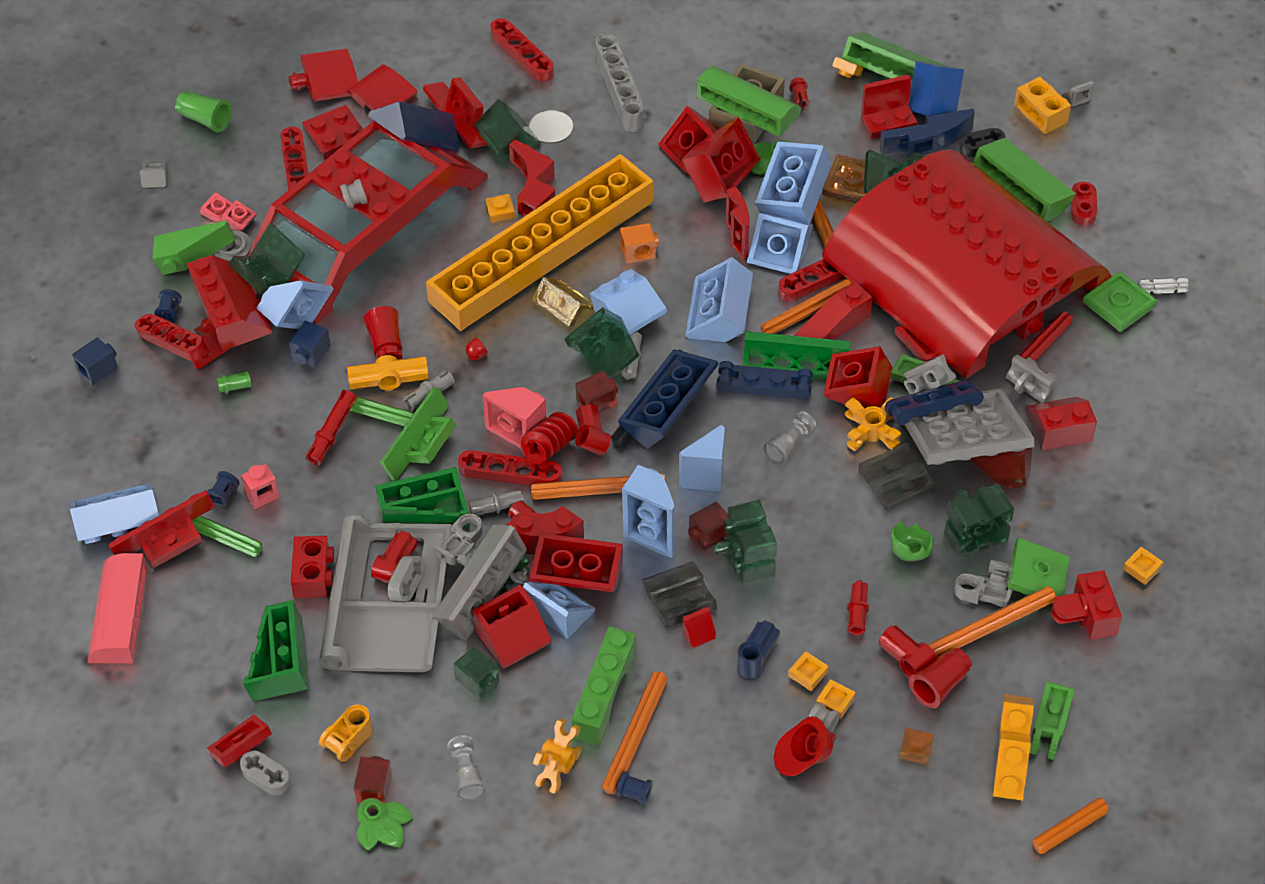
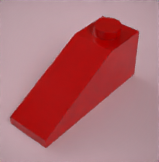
M856 281L835 293L794 336L836 339L870 317L872 296Z

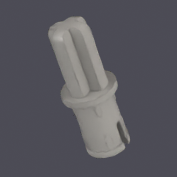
M638 332L625 337V347L621 352L623 360L621 376L625 377V380L636 378L638 362L642 358L640 353L642 336Z
M520 490L496 495L494 492L491 496L469 500L471 514L477 516L494 512L500 514V510L511 508L515 502L520 500L524 502V497Z

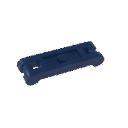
M721 361L719 363L718 373L720 376L717 377L716 387L721 391L807 399L811 396L812 388L809 384L813 381V372L809 369L792 371L734 365L730 361Z
M963 380L891 399L886 403L885 411L898 424L905 425L911 418L928 416L930 413L940 410H951L955 406L966 403L977 406L983 401L984 395L970 381Z

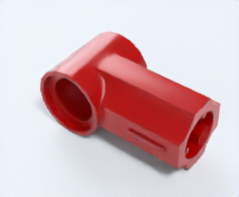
M591 403L584 406L581 405L575 411L579 426L575 437V444L597 455H604L609 449L611 436L602 429L598 407Z
M405 531L395 533L384 554H379L376 557L371 569V577L389 584L402 557L413 555L418 546L417 539Z
M896 625L889 626L879 638L878 644L899 662L901 670L909 678L937 660L935 652L929 645L923 642L916 643Z

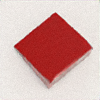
M708 607L683 617V635L692 648L716 638L714 623Z

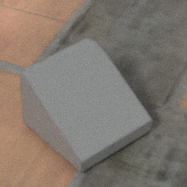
M1090 81L1070 88L1062 94V97L1067 99L1071 107L1091 100L1094 83Z
M144 163L140 169L141 186L143 188L165 187L167 184L168 163Z

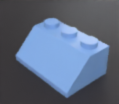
M731 257L696 276L685 336L689 339L727 342L744 333L753 273Z
M637 465L622 488L623 537L673 558L675 555V505L662 474H659L654 469Z
M152 483L84 498L70 503V512L78 541L84 540L85 544L101 540L102 535L112 533V537L129 533L128 529L140 527L142 523L151 521L159 516Z

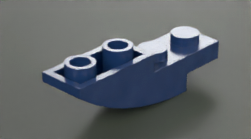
M974 108L926 116V122L923 125L881 131L880 151L882 156L906 152L908 158H914L936 152L957 142L963 135L973 129Z

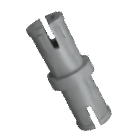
M444 370L433 379L422 382L419 388L403 397V402L407 409L413 412L421 405L433 387H438L442 392L451 385H454L455 380L451 373H448V370Z

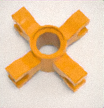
M853 397L846 402L845 407L848 410L845 412V416L860 424L857 428L852 429L847 436L851 439L847 442V446L854 452L860 448L865 440L869 442L882 440L892 451L900 446V441L897 439L901 436V432L885 424L893 419L885 411V405L889 400L893 399L892 397L887 399L881 408L871 406L865 409Z
M562 718L558 719L555 725V740L548 738L541 751L536 753L533 762L535 765H546L544 771L537 777L535 785L539 787L544 785L545 779L548 778L552 782L549 790L552 793H556L560 789L561 772L567 774L571 770L575 760L579 759L582 750L578 746L575 748L570 747L572 740L578 736L581 727L578 725L572 726L570 734H568L564 730L566 720Z

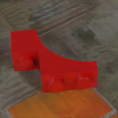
M515 139L509 144L510 162L522 171L527 180L524 188L517 196L518 214L525 217L556 196L555 189L549 185L555 178L554 160Z

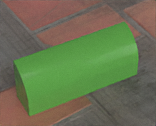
M865 32L849 35L842 55V59L889 78L910 75L911 86L916 61L946 66Z
M709 67L697 79L696 98L779 137L801 114L799 105L718 67Z
M1006 138L981 146L977 150L973 163L1047 222L1058 217L1069 206L1076 194Z

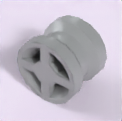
M360 179L355 180L350 185H340L348 210L354 208L355 204L368 203Z
M817 702L808 717L815 716L821 719L826 728L833 732L839 721L840 712L836 710L830 711L825 708L823 703Z

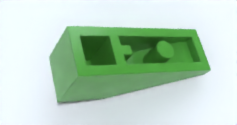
M226 220L154 236L152 259L162 275L188 269L187 263L214 254L235 241L236 236Z

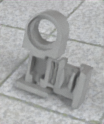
M475 514L462 515L451 526L452 535L441 547L435 544V555L438 558L446 557V562L450 565H455L457 558V562L464 566L467 565L477 550L475 543L483 533L482 521ZM469 523L477 526V529L473 532H466L462 528Z
M991 560L987 574L990 575V578L969 573L959 575L956 578L955 595L961 600L975 604L978 601H984L1001 607L1008 606L1013 591L1007 588L1011 565ZM961 585H971L975 589L967 590L962 588Z

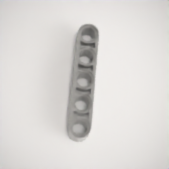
M600 34L595 40L596 61L621 124L627 131H639L644 126V106L617 38L613 34Z

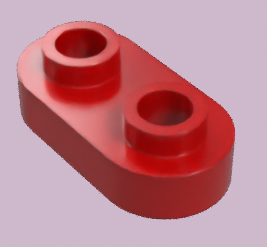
M1077 182L1071 189L1076 193L1070 203L1071 218L1079 225H1090L1095 222L1097 216V190L1089 182Z

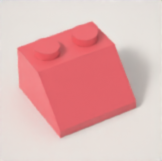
M525 387L489 391L482 395L485 429L520 449L523 435L546 418L545 398L538 392H532Z

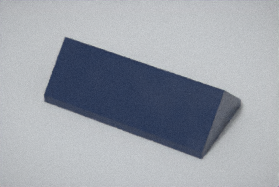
M398 101L370 111L368 117L402 140L452 151H458L459 149L454 117L451 113Z
M673 349L619 418V425L646 449L650 448L665 436L719 365L718 361Z

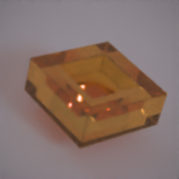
M905 728L899 758L928 764L934 734Z

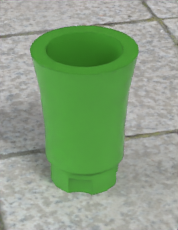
M188 91L181 92L176 99L175 109L177 113L208 127L216 133L222 132L230 122L232 106L228 100L207 97Z

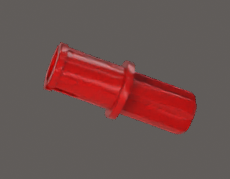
M857 580L856 583L852 584L851 601L847 604V610L849 611L847 630L852 635H862L865 633L866 614L869 612L870 607L867 604L868 584L862 582V580Z

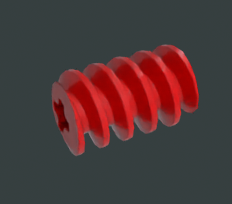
M557 411L552 413L523 435L521 440L523 454L532 463H544L546 459H549L575 439L578 431L577 424L571 416L564 412Z

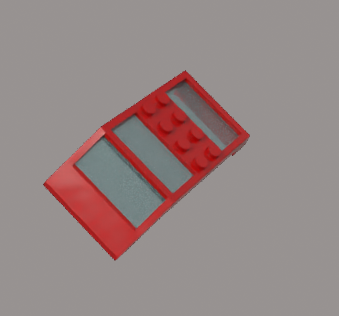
M373 121L270 205L243 266V270H254L265 291L271 286L295 281L331 285L334 289L313 321V324H317L333 310V304L350 272L450 187H466L472 192L488 178V173L451 150L402 140L376 121ZM360 179L368 203L355 204L354 208L348 210L340 185H350L355 180Z

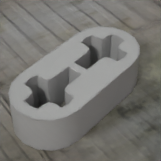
M403 556L388 584V595L392 601L408 602L411 600L424 574V562L420 556Z
M259 751L247 752L240 759L241 771L247 780L271 795L279 796L288 791L290 777L288 771L283 766ZM258 762L261 770H259L256 767H252L251 769H249L248 765L250 763L252 765H255ZM270 776L276 780L281 777L282 782L276 781L272 784Z

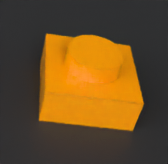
M835 57L832 65L839 69L838 74L848 78H852V75L861 76L864 69L862 66Z
M509 194L485 198V206L491 223L515 218V210Z
M1140 547L1124 563L1123 570L1146 585L1162 569L1164 562L1143 547Z
M805 651L789 669L788 677L812 691L828 673L829 666Z
M830 679L817 698L816 703L821 702L825 705L826 709L840 712L839 719H842L855 699L856 692Z

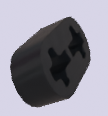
M998 128L967 133L961 137L959 150L965 157L973 158L976 156L979 147L1006 136Z

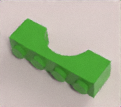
M608 627L571 720L572 726L578 725L581 727L578 736L574 739L598 746L601 745L609 724L611 708L618 685L624 674L628 675L636 655V633Z

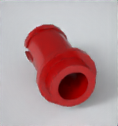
M293 72L292 75L288 76L292 90L300 91V88L307 87L305 72L300 74Z
M797 77L791 80L789 90L793 95L794 103L801 108L800 101H803L805 109L809 106L807 95L808 83L803 78Z

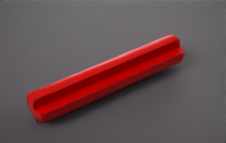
M1066 311L1060 312L1019 356L1024 359L1029 357L1036 361L1072 323V315Z

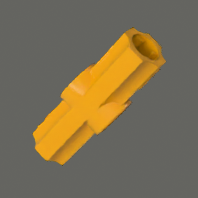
M384 355L377 358L375 363L347 366L350 389L378 386L382 390H394L403 382L429 379L426 356L397 360L394 356Z

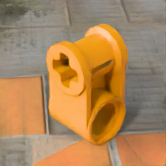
M357 704L347 708L322 733L319 745L323 749L328 748L334 752L339 761H348L373 733L369 710L365 706ZM364 721L359 725H353L355 722Z

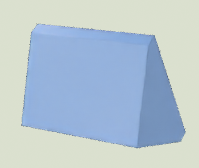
M722 425L679 452V486L682 489L721 492L725 428Z
M525 582L523 586L524 590L536 604L543 622L567 639L596 609L561 585Z

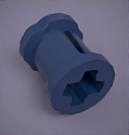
M172 289L161 290L158 297L160 303L155 309L154 315L174 323L178 317L176 310L182 301V296Z
M219 471L216 476L217 481L212 489H208L207 492L214 504L223 508L228 505L229 496L233 490L239 487L240 482L233 474Z
M624 771L617 786L616 796L620 798L626 796L639 801L640 805L645 806L652 790L653 780L643 781L630 776L629 772Z

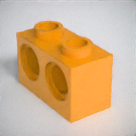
M1040 76L1017 88L1015 106L1044 134L1068 123L1071 105L1067 99L1058 94Z

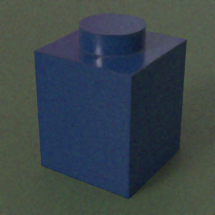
M304 321L289 342L292 359L300 364H307L312 367L317 366L331 346L328 329L308 321Z
M98 337L72 354L76 370L92 385L118 368L115 359L117 356L115 349L109 343L105 344Z

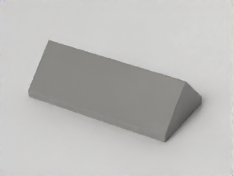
M493 524L432 616L465 642H467L474 631L472 610L496 598L510 574L527 551L514 527L511 525Z

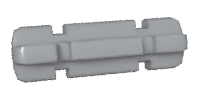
M1177 277V280H1174V278L1152 279V281L1150 279H1140L1138 281V285L1149 294L1150 292H1153V294L1174 293V290H1177V293H1183L1189 289L1187 277Z

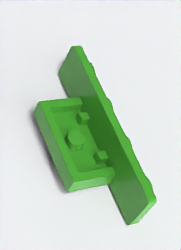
M433 387L380 461L381 466L391 480H398L410 462L430 464L455 428L456 424L452 418L442 417L449 404L438 387Z

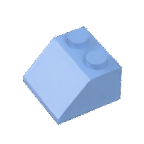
M766 212L759 213L747 263L789 274L798 271L808 249L813 224Z
M632 269L622 272L618 277L602 284L598 289L590 293L596 318L625 337L667 313L665 305L648 280Z
M295 281L271 286L263 294L257 309L276 327L299 329L304 321L313 323L334 288L331 285L306 281Z

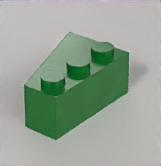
M456 467L375 485L377 502L383 523L453 525L462 515L469 514ZM470 523L464 525L462 529H470Z
M293 600L265 606L257 633L258 642L255 653L251 654L250 670L248 677L245 676L243 686L253 702L308 689L303 619Z

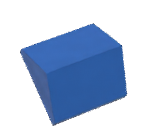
M916 61L909 98L911 111L928 116L956 112L964 69Z

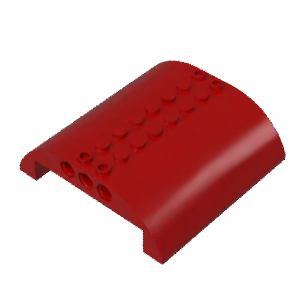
M941 150L929 154L874 187L842 219L822 253L824 260L850 282L856 281L872 296V300L928 348L938 356L943 354L946 358V363L965 379L985 367L991 344L1082 286L1090 292L1111 277L1107 268L964 155L955 150Z

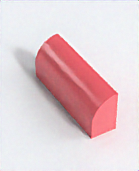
M117 554L104 561L88 663H134L147 575L143 554Z

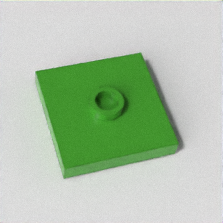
M1121 271L1090 291L1083 298L1084 304L1119 332H1122L1154 309L1158 300Z
M1018 538L1014 545L1007 588L1030 595L1050 586L1055 592L1056 597L1062 596L1065 591L1070 557Z

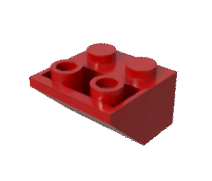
M521 584L472 610L475 632L502 669L552 643L536 604Z

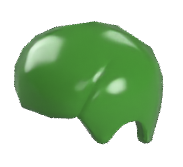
M899 522L892 527L891 547L898 558L914 562L923 560L931 554L934 539L929 531L920 528L917 523L912 527H905L903 522Z

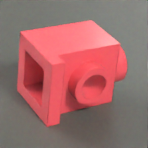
M267 464L262 466L254 465L247 473L241 475L244 486L242 487L254 509L279 498L276 478ZM264 487L268 489V492L257 496L258 490Z

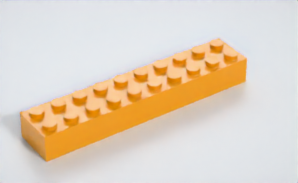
M617 155L427 280L428 302L462 331L654 202V181L623 155Z

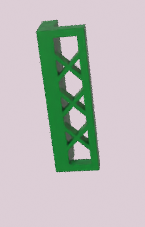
M746 331L742 366L799 371L804 369L801 366L803 363L811 362L816 366L811 370L813 372V379L826 380L829 370L827 367L830 366L832 354L850 351L851 341ZM749 356L760 357L764 362L759 365L748 364ZM778 360H787L790 363V365L786 367H778L775 364V362Z

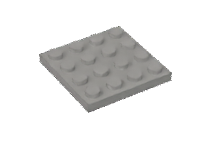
M1001 388L981 391L984 399L977 406L966 403L955 406L951 410H940L930 413L928 416L911 418L905 424L928 465H941L953 460H969L972 457L983 455L995 456L998 453L1008 451L1020 452L1026 448L1034 447V437Z

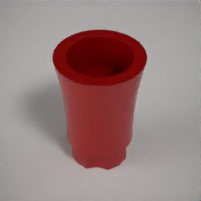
M379 306L366 312L363 316V322L369 333L376 358L391 355L396 357L397 360L402 359L399 312L390 306Z
M952 648L926 668L910 676L909 686L912 693L923 705L929 708H937L947 694L966 677L972 666L971 659L961 649Z

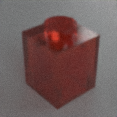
M604 371L575 383L576 400L580 406L590 403L598 407L600 413L617 405L616 394L619 392L618 386L612 378H608Z
M716 501L689 516V537L694 543L698 542L705 551L732 536V519Z
M360 756L354 783L356 802L361 803L365 799L375 798L386 803L392 777L390 760L379 756Z

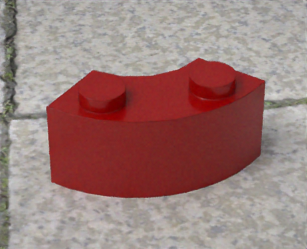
M564 506L544 514L533 513L523 508L506 524L516 529L527 549L525 554L535 555L540 533L584 539V520Z

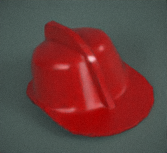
M815 716L807 717L778 740L773 757L775 766L780 773L786 776H796L812 765L821 764L828 760L833 750V742L837 737L826 728L821 719Z

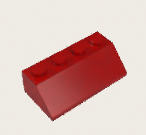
M212 255L187 263L194 289L222 351L272 333L266 317L257 309L259 302L241 265Z

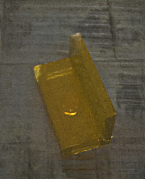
M543 277L531 299L559 320L573 327L583 309H594L591 301L561 280Z

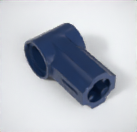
M766 620L757 622L747 641L739 646L737 670L744 678H756L762 673L763 663L780 635V630L773 623Z

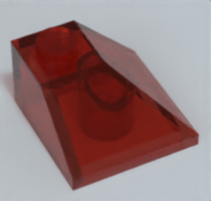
M1026 448L1020 452H1002L995 456L972 457L970 460L998 485L1019 488L1027 485L1030 476L1032 448Z

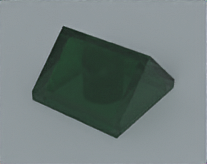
M500 99L474 123V128L497 157L508 155L509 144L515 139L529 145L531 148L540 146L541 143L520 115Z

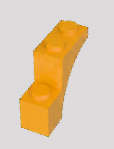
M1004 694L993 796L1023 800L1031 744L1030 730L1034 709L1033 698Z

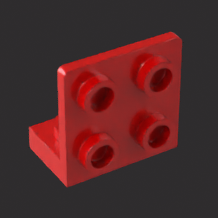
M910 75L872 82L863 86L861 121L870 140L880 138L881 131L917 125V121L909 107Z

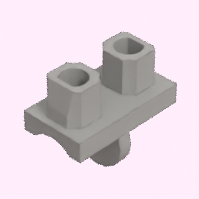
M942 354L906 371L904 375L907 380L904 381V385L909 394H914L946 384L954 380L956 375L949 369L946 358Z
M1019 355L1014 356L1011 368L1005 377L1015 384L1014 391L1019 394L1025 391L1041 403L1046 402L1051 390L1055 386L1057 376L1051 372L1044 373L1038 369L1036 362L1029 357L1024 359Z

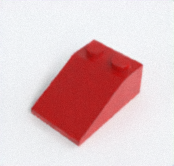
M736 117L694 146L682 161L703 202L726 197L727 190L737 186L759 162L760 157L739 117Z

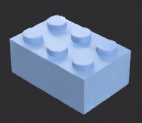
M777 142L755 201L759 213L766 212L811 223L832 164L824 145Z

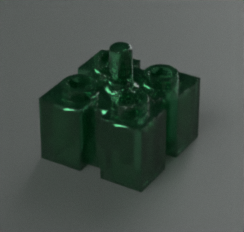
M999 484L982 487L975 492L973 497H970L965 489L959 490L956 494L957 497L949 501L947 510L949 518L945 523L944 535L959 559L979 552L982 546L988 545L990 548L1009 540L1011 527L1008 522L1012 521L1014 507Z
M760 499L728 507L727 519H724V527L727 535L723 536L724 543L713 545V551L716 556L732 552L734 572L736 574L740 573L743 583L775 576L776 562L774 557H776L777 542L771 527L767 524V517Z

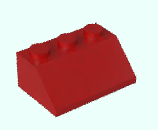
M540 533L529 581L614 592L619 585L623 566V544Z

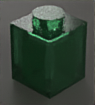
M475 646L453 663L455 679L478 699L486 693H491L500 682L498 666Z

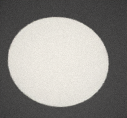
M550 110L534 116L530 121L529 130L536 139L552 143L567 138L573 130V123L565 113Z

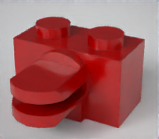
M1105 570L1077 575L1073 594L1055 597L1051 611L1053 619L1059 624L1079 621L1081 626L1086 627L1090 640L1118 635L1122 614Z

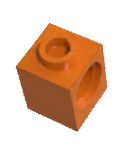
M650 223L620 228V246L626 264L656 258L659 238L657 232H652Z

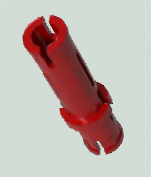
M348 390L341 391L323 427L314 435V443L305 456L306 460L310 463L317 464L318 466L321 465L329 448L334 446L336 442L335 437L357 400V396Z

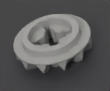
M232 230L236 236L235 241L218 250L213 255L236 263L238 259L245 260L252 244L247 234ZM235 243L236 248H233L231 251H228L227 248H231L232 246H234Z

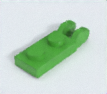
M1046 682L1032 733L1034 737L1029 754L1036 755L1039 751L1040 738L1042 736L1052 739L1047 751V759L1054 760L1059 741L1061 742L1075 692L1074 688Z

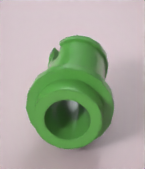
M248 371L228 376L221 374V377L216 378L219 393H225V395L228 394V391L251 388Z

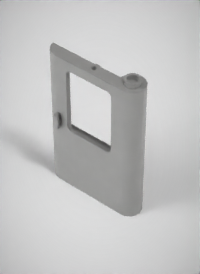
M352 514L344 518L319 659L322 667L334 671L426 672L432 668L438 621L432 616L441 604L447 564L446 557L440 559L435 555L434 546L436 544L441 547L451 536L452 524L370 523L361 514ZM405 531L410 533L417 541L424 542L422 552L425 567L424 574L417 587L414 601L374 602L361 600L372 541L392 540L395 533Z

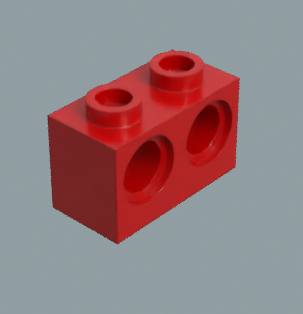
M294 536L291 568V587L294 598H327L328 586H332L333 571L329 570V563H334V547H329L327 536Z

